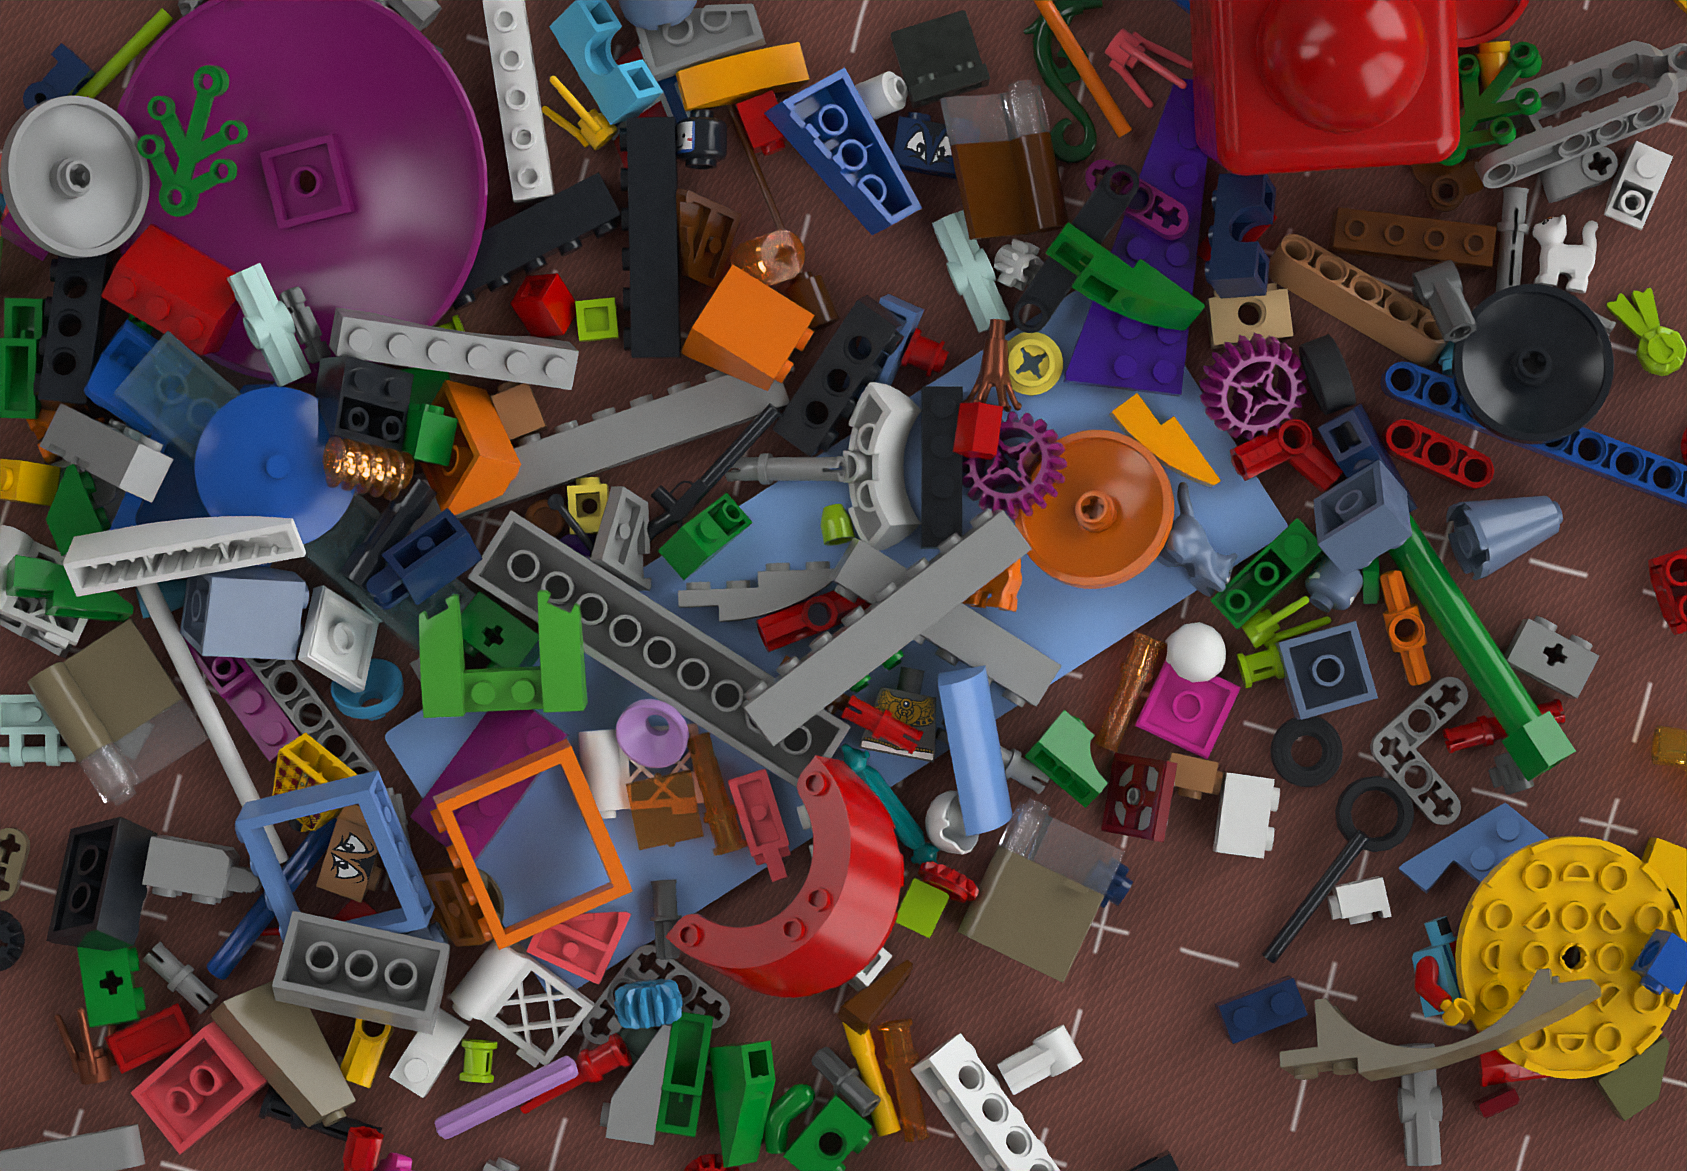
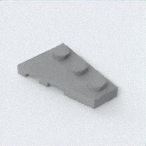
M753 4L705 5L704 8H693L689 16L672 27L670 23L657 25L659 30H647L636 27L647 67L656 81L675 76L680 70L737 55L766 45Z

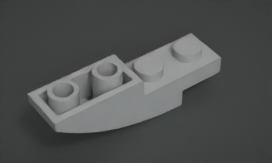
M829 561L806 562V570H790V563L766 564V571H758V588H750V580L726 581V589H710V582L686 583L687 590L678 591V607H719L720 622L762 617L803 602L822 591L833 582L828 578L834 569H830Z

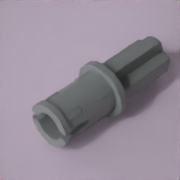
M676 879L651 881L654 917H650V921H654L656 957L660 960L676 959L680 956V949L665 937L678 920L682 918V915L677 913Z
M825 1046L815 1053L811 1059L812 1065L834 1086L833 1092L835 1094L841 1093L860 1112L862 1117L869 1115L879 1105L880 1097L875 1095L858 1077L859 1072L855 1068L850 1069L829 1047Z

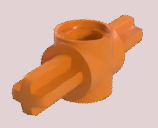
M1401 570L1387 571L1379 577L1388 609L1382 613L1385 628L1393 652L1400 653L1408 684L1411 686L1421 685L1431 679L1423 646L1428 643L1425 626L1422 622L1418 605L1410 602ZM1402 619H1412L1415 621V630L1407 637H1400L1395 634V626Z

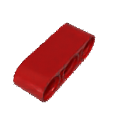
M1397 420L1388 425L1382 432L1381 441L1390 456L1462 489L1477 490L1489 484L1493 478L1494 465L1485 454L1411 420ZM1395 428H1403L1410 434L1411 441L1407 449L1397 448L1393 444L1391 436ZM1433 444L1442 446L1446 451V462L1441 466L1434 465L1428 458V449ZM1468 461H1475L1482 467L1483 475L1479 482H1472L1466 478L1464 467Z

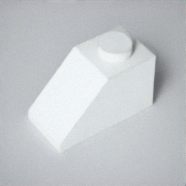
M439 1007L433 1035L417 1032L389 1077L424 1098L429 1093L470 1026Z

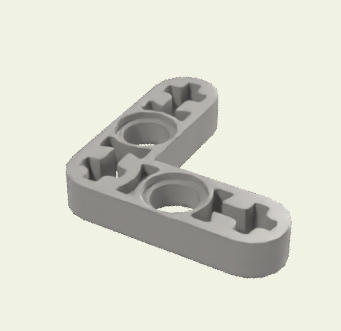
M1445 677L1435 681L1378 731L1370 744L1371 754L1379 765L1397 784L1406 790L1411 801L1429 821L1438 825H1447L1457 819L1461 810L1460 800L1416 748L1466 704L1468 698L1467 688L1461 680L1454 677ZM1442 685L1447 688L1456 686L1458 691L1454 696L1458 701L1456 704L1451 702L1442 704L1438 710L1443 712L1444 715L1438 719L1435 710L1424 703V700L1429 697L1431 702L1435 703L1443 695V692L1440 690ZM1416 709L1424 710L1430 718L1429 727L1420 733L1414 732L1408 725L1409 715ZM1383 737L1387 740L1394 738L1398 740L1399 743L1395 746V749L1401 757H1405L1408 751L1413 756L1412 759L1402 763L1397 772L1392 769V765L1399 762L1391 754L1382 756L1379 752L1383 748V744L1380 742ZM1414 765L1420 766L1426 773V782L1417 789L1409 787L1404 778L1406 770ZM1434 782L1439 786L1438 789L1432 791L1440 800L1448 798L1451 801L1447 807L1450 811L1447 817L1443 814H1438L1437 816L1433 814L1432 811L1436 808V805L1429 797H1425L1423 802L1418 798L1419 795L1429 791Z
M654 944L643 945L633 952L596 1001L592 1010L584 1018L582 1030L584 1036L590 1042L604 1044L609 1041L610 1035L618 1033L622 1028L617 1016L614 1014L607 1024L611 1032L608 1035L602 1032L597 1037L591 1032L594 1025L590 1022L593 1017L601 1019L607 1012V1008L601 1007L604 1000H607L609 1005L615 1010L613 991L618 984L623 982L630 984L649 979L655 980L660 976L653 969L647 970L646 973L640 969L642 961L638 958L639 955L643 953L648 956L651 952L656 953V946ZM656 959L657 965L664 970L668 962L675 966V969L671 970L664 980L672 979L676 975H685L691 980L692 991L688 996L682 998L683 1006L681 1008L683 1012L705 1014L706 1010L698 1003H696L694 1010L686 1006L687 1003L695 998L701 986L707 991L701 996L702 999L710 1004L715 1000L722 1004L719 1011L723 1016L720 1019L714 1017L712 1029L721 1027L727 1022L730 1015V1005L724 995L678 960Z

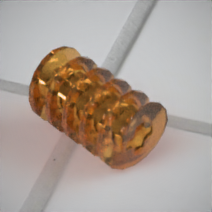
M777 230L740 243L733 250L730 257V268L732 265H735L765 285L770 286L792 279L801 271L805 263V250L803 243L797 235L788 230Z
M337 436L329 438L323 453L325 481L328 487L336 488L340 484L342 490L351 491L355 488L359 494H365L369 490L371 496L378 498L383 494L385 499L391 501L398 496L400 490L405 489L410 484L415 467L413 457L408 452H399L392 448L384 449V447L378 445L370 446L364 442L356 443L354 440L347 438L342 440Z

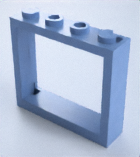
M378 770L245 802L235 821V832L239 841L244 843L250 855L251 870L254 876L259 877L265 890L266 905L270 911L275 913L283 943L292 911L300 912L264 826L354 804H359L402 908L344 922L398 934L427 928L435 906Z

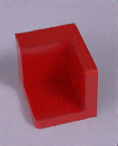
M558 273L526 276L510 303L530 335L534 337L564 335L576 315L575 299Z

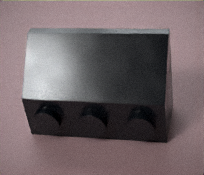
M123 817L70 829L46 941L54 944L103 951L134 946L140 929L139 920L143 901L147 895V885H142L150 839L151 836H157L158 833Z

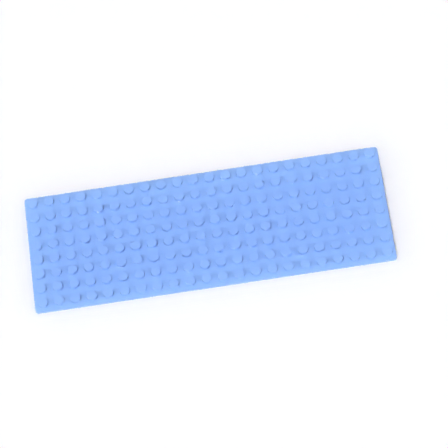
M1075 290L1062 300L1047 324L1040 331H1037L1050 337L1058 345L1062 353L1063 370L1059 380L1050 390L1038 395L1030 396L1014 391L1018 403L1022 405L1021 410L1018 411L1014 409L1006 390L1009 406H1011L1010 411H1014L1018 415L1019 420L1025 412L1032 415L1034 422L1043 419L1047 423L1046 430L1054 429L1058 434L1057 440L1069 434L1085 430H1108L1125 435L1109 414L1138 393L1160 425L1173 416L1177 419L1221 480L1210 488L1189 480L1161 464L1169 478L1173 491V521L1180 515L1177 500L1178 486L1181 482H1185L1188 485L1194 518L1204 529L1208 542L1214 551L1222 555L1233 553L1238 555L1233 563V567L1270 544L1288 525L1257 476L1244 481L1237 474L1231 462L1230 450L1237 447L1227 431L1219 430L1214 425V420H1210L1205 414L1204 409L1206 406L1200 400L1202 391L1186 367H1184L1182 395L1179 397L1063 382L1064 374L1092 301ZM1042 312L1025 324H1037L1042 318ZM1016 328L1005 335V340L1009 341L1014 336L1024 333V331ZM1021 349L1024 354L1022 356L1024 363L1016 373L1019 374L1022 371L1030 370L1040 379L1038 365L1046 357V354L1032 358L1029 353L1026 354L1024 349ZM983 350L927 386L963 387V400H966L980 372ZM991 387L987 404L999 406L996 387ZM920 390L909 398L921 409ZM1003 410L1002 419L1006 422L1009 412ZM921 412L908 435L903 464L908 499L920 522ZM851 435L817 457L843 456V450H848ZM1016 437L1007 439L1003 443L1014 447L1022 442L1027 444L1031 439ZM1005 453L1004 457L1009 462L1007 466L1021 477L1022 474L1017 469L1019 465ZM962 456V462L970 460L965 456ZM995 457L991 460H986L984 476L988 474L987 469L994 463ZM839 466V468H829V469H830V470H842V466ZM962 472V478H963L967 473ZM778 481L739 506L753 523L710 561L686 580H683L666 559L661 556L643 567L644 578H651L650 591L639 592L774 678L778 677L779 673L776 669L786 655L790 658L796 655L800 660L812 651L809 644L824 632L768 653L762 643L755 621L762 617L720 622L719 607L679 608L678 591L687 590L686 583L710 582V589H726V581L750 580V588H758V571H766V564L790 563V570H806V562L829 561L830 569H835L851 541L840 545H824L820 523L823 508L829 505L842 504L849 514L848 508L853 506L848 483H843V481ZM1009 484L1004 488L999 486L994 491L1014 493L1017 492L1019 485ZM963 485L962 536L973 528L970 521L983 511L978 506L979 500L972 501L967 494L971 488H965ZM1010 518V520L1015 525V520ZM920 524L905 539L880 552L908 569L923 557L930 561L941 551L939 549H921ZM853 525L855 538L860 539V537H859V535H858V533H857V531H856V529H855V527H854V525ZM1026 553L1021 557L1022 584L1017 593L1016 612L1002 611L988 606L986 608L967 607L1060 664L1061 668L1051 682L1052 684L1197 589L1192 585L1185 567H1167L1160 563L1157 558L1144 571L1121 584L1100 589L1077 588L1063 584L1048 576ZM832 582L812 597L832 591L838 584ZM812 604L808 610L809 620L813 624L818 626L825 624L828 617L825 607L820 604ZM844 624L830 628L827 631H829V633L833 635L835 632L841 629L844 626ZM926 639L922 645L912 640L901 649L905 655L901 658L902 663L890 671L884 669L881 664L869 673L872 678L868 681L869 686L857 694L854 691L851 692L850 689L844 693L849 697L853 694L874 706L881 687L897 690L901 667L925 671L920 694L936 697V731L938 727L946 731V728L943 727L944 725L941 724L944 715L938 688V673L970 667L961 661H958L956 666L946 662L935 654L938 647ZM584 653L588 704L584 711L544 713L543 709H535L569 734L567 740L572 746L579 765L578 732L616 729L617 721L621 714L632 703L644 699L658 700L586 653ZM540 657L533 666H540ZM992 681L989 687L996 720L1017 705L1004 698L1002 694L1005 689ZM851 706L849 707V709L853 710L854 712L861 714L859 710ZM422 709L386 733L385 740L422 798L429 792L487 711L466 712L464 716L423 718ZM839 709L834 716L850 725L851 728L832 758L843 760L844 754L841 746L845 743L854 749H859L863 752L866 750L859 748L865 728L845 718H841L843 711ZM660 715L648 717L652 727L669 725L666 719ZM682 715L686 724H694L693 721ZM699 725L698 733L704 803L696 804V812L671 813V806L620 809L616 810V818L603 819L633 890L626 895L585 912L627 911L631 913V917L607 969L631 955L639 947L655 939L654 921H650V917H654L651 881L676 879L677 913L683 917L698 912L767 867L766 863L757 866L754 857H751L728 784L730 779L765 769V767ZM690 737L688 739L686 750L683 753L682 757L679 759V761L690 750ZM935 739V758L948 751L950 747L949 744ZM867 750L870 754V757L867 758V765L876 769L889 787H892L929 763L928 761ZM690 757L684 765L692 771ZM629 761V772L631 776V774L637 768ZM560 764L540 774L475 863L476 867L490 875L500 888L504 900L502 924L505 928L610 882ZM676 764L664 768H649L646 766L644 768L662 782ZM680 768L666 787L678 797L694 796L693 779ZM766 768L790 843L788 846L791 852L813 838L811 828L803 830L796 808L802 806L803 802L798 795L797 788ZM640 772L630 783L631 799H648L658 786ZM662 790L655 799L670 798V796ZM533 936L521 940L519 943L527 950ZM529 953L531 957L575 989L589 982L585 978ZM534 973L546 991L545 980ZM552 986V992H560Z

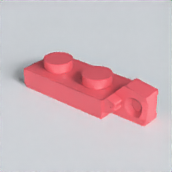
M766 768L728 780L751 857H754L757 866L764 863L767 864L772 882L788 878L782 858L791 855L788 846L790 843Z

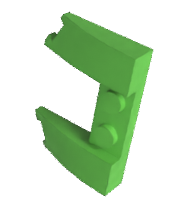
M539 590L537 597L540 666L466 670L459 594H452L447 597L445 601L449 608L428 619L425 610L420 612L419 648L423 718L464 716L466 712L543 709L544 713L584 711L588 700L580 605L575 603L570 613L548 603L551 592Z

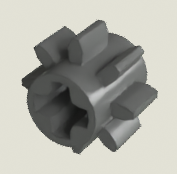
M1509 752L1493 757L1496 767L1490 768L1488 772L1494 788L1503 786L1506 795L1535 786L1533 779L1529 782L1526 780Z

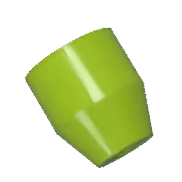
M833 504L823 508L820 527L824 545L833 546L852 541L855 538L852 519L842 504Z

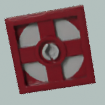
M1115 753L1101 831L1164 843L1178 763Z

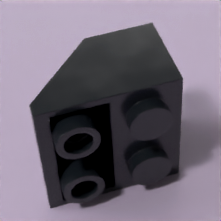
M351 356L321 358L314 397L318 398V408L329 435L401 453L414 374Z

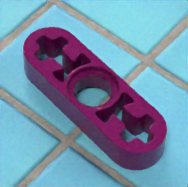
M1103 159L1093 162L1088 167L1085 180L1091 194L1097 186L1095 175L1097 173L1104 175L1111 167L1117 164ZM1119 171L1111 177V181L1119 187L1122 186L1123 180L1128 181L1121 188L1120 193L1128 192L1133 185L1132 177L1124 171ZM1139 178L1138 190L1147 193L1149 201L1140 210H1134L1127 206L1122 214L1164 239L1175 240L1182 237L1189 227V216L1185 206ZM1157 200L1161 201L1158 205L1160 212L1168 216L1172 215L1173 212L1178 213L1177 217L1180 223L1178 227L1172 224L1168 229L1164 228V219L1156 213H1153L1151 220L1146 218L1153 212Z

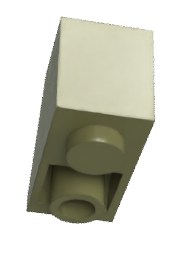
M1660 1035L1641 1055L1636 1054L1626 1062L1618 1065V1069L1591 1077L1617 1118L1626 1121L1658 1100L1670 1045L1666 1037Z

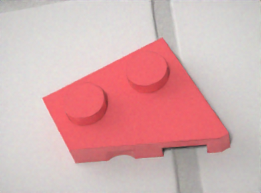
M623 911L580 914L533 935L526 952L599 985L631 917V913Z

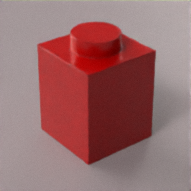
M773 90L736 104V110L753 152L758 153L762 151L764 156L785 149L784 142L788 141L764 114V112L778 104Z

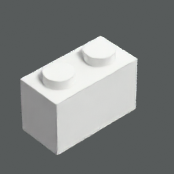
M1223 772L1213 851L1264 859L1265 851L1272 850L1274 828L1268 827L1270 811H1277L1280 788L1274 787L1275 779Z

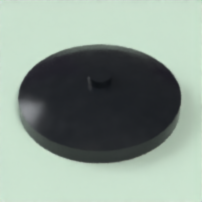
M1523 284L1505 288L1492 294L1471 312L1475 318L1476 330L1466 339L1454 343L1452 374L1457 393L1463 405L1481 426L1509 441L1523 444H1544L1572 435L1585 426L1598 413L1612 385L1614 355L1604 325L1583 301L1556 287L1540 284Z

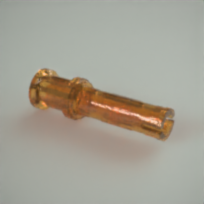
M1137 631L1133 632L1132 637L1135 640L1126 662H1121L1120 672L1123 675L1097 739L1094 741V744L1116 753L1119 751L1118 748L1144 684H1149L1150 680L1153 681L1155 675L1152 673L1160 651L1165 650L1167 646L1166 643Z
M710 732L689 737L687 748L706 808L702 818L704 823L709 824L715 848L712 851L714 856L742 849L747 847L748 844L746 839H742L736 820L737 809L734 804H730L712 746Z
M912 1018L895 1019L877 1025L878 1031L883 1033L887 1056L883 1058L884 1064L887 1065V1068H892L904 1132V1142H915L916 1136L913 1124L916 1126L918 1141L930 1137L918 1080L910 1070L918 1063L920 1058L919 1052L915 1051L910 1032V1027L913 1025Z

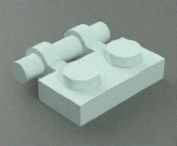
M35 694L0 695V735H9V747H0V763H10L12 767L24 766L25 762H46L47 766H60L61 762H76V758L69 747L61 746L60 733ZM45 734V746H25L24 735Z

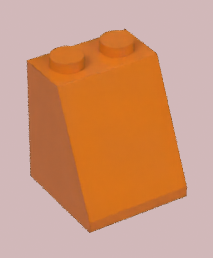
M732 265L692 326L680 353L768 391L775 380L782 384L794 363L788 359L796 348L802 352L809 342L814 331L808 327L815 315L737 266Z

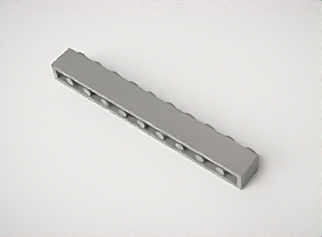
M717 370L705 375V383L691 387L690 381L674 385L667 389L669 395L654 400L652 394L645 395L630 401V409L616 413L614 407L592 414L594 420L580 426L577 420L561 424L554 428L556 434L541 439L540 434L537 433L517 440L518 447L514 448L521 466L516 478L510 482L504 494L457 514L455 517L462 521L575 482L576 478L589 477L754 420L769 403L774 405L779 411L786 409L790 401L784 384L775 380L770 389L766 391ZM424 473L414 475L430 486ZM435 498L422 516L410 528L412 533L441 513Z

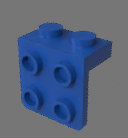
M126 320L101 350L84 387V393L96 405L110 411L123 420L130 428L138 430L144 435H150L156 428L157 420L170 391H175L188 376L193 364L129 320Z

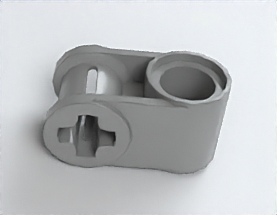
M1601 147L1538 173L1548 202L1553 203L1605 183L1616 172L1618 162L1612 150L1608 147ZM1593 157H1595L1597 162L1604 161L1606 167L1601 171V175H1599L1597 170L1590 171L1588 167L1593 161Z

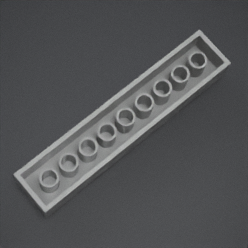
M512 510L483 553V559L476 564L468 579L537 623V592L539 590L551 592L548 603L570 613L574 604H579L584 653L658 700L671 705L686 718L796 788L801 772L815 755L832 758L851 728L850 725L822 709L773 747L741 707V704L747 700L744 696L745 692L762 680L766 684L770 683L775 679L773 676Z

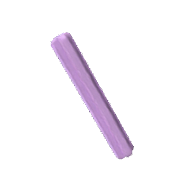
M564 1056L438 1117L435 1120L438 1135L444 1139L452 1138L575 1078L578 1075L576 1063L569 1056Z

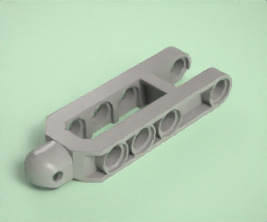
M1633 40L1507 90L1497 102L1515 99L1516 94L1524 88L1535 89L1540 99L1549 92L1553 93L1541 99L1542 105L1537 113L1529 116L1519 114L1507 117L1512 120L1515 129L1523 126L1527 135L1514 139L1507 146L1487 154L1479 163L1475 162L1474 168L1483 185L1487 188H1499L1669 121L1679 100L1678 93L1687 90V44L1679 43L1664 50H1659L1650 44ZM1686 51L1683 55L1677 56L1679 52ZM1626 63L1621 68L1614 70L1617 66ZM1590 77L1585 82L1578 84L1581 80ZM1634 82L1647 84L1650 89L1630 98L1626 96L1618 98L1617 103L1592 113L1585 111L1581 113V117L1554 128L1551 125L1542 128L1538 121ZM1527 99L1523 104H1530L1534 99ZM1464 108L1460 110V118L1465 114ZM1494 120L1478 123L1471 132L1490 129V125ZM1503 128L1499 130L1497 134H1503L1507 132L1509 128Z

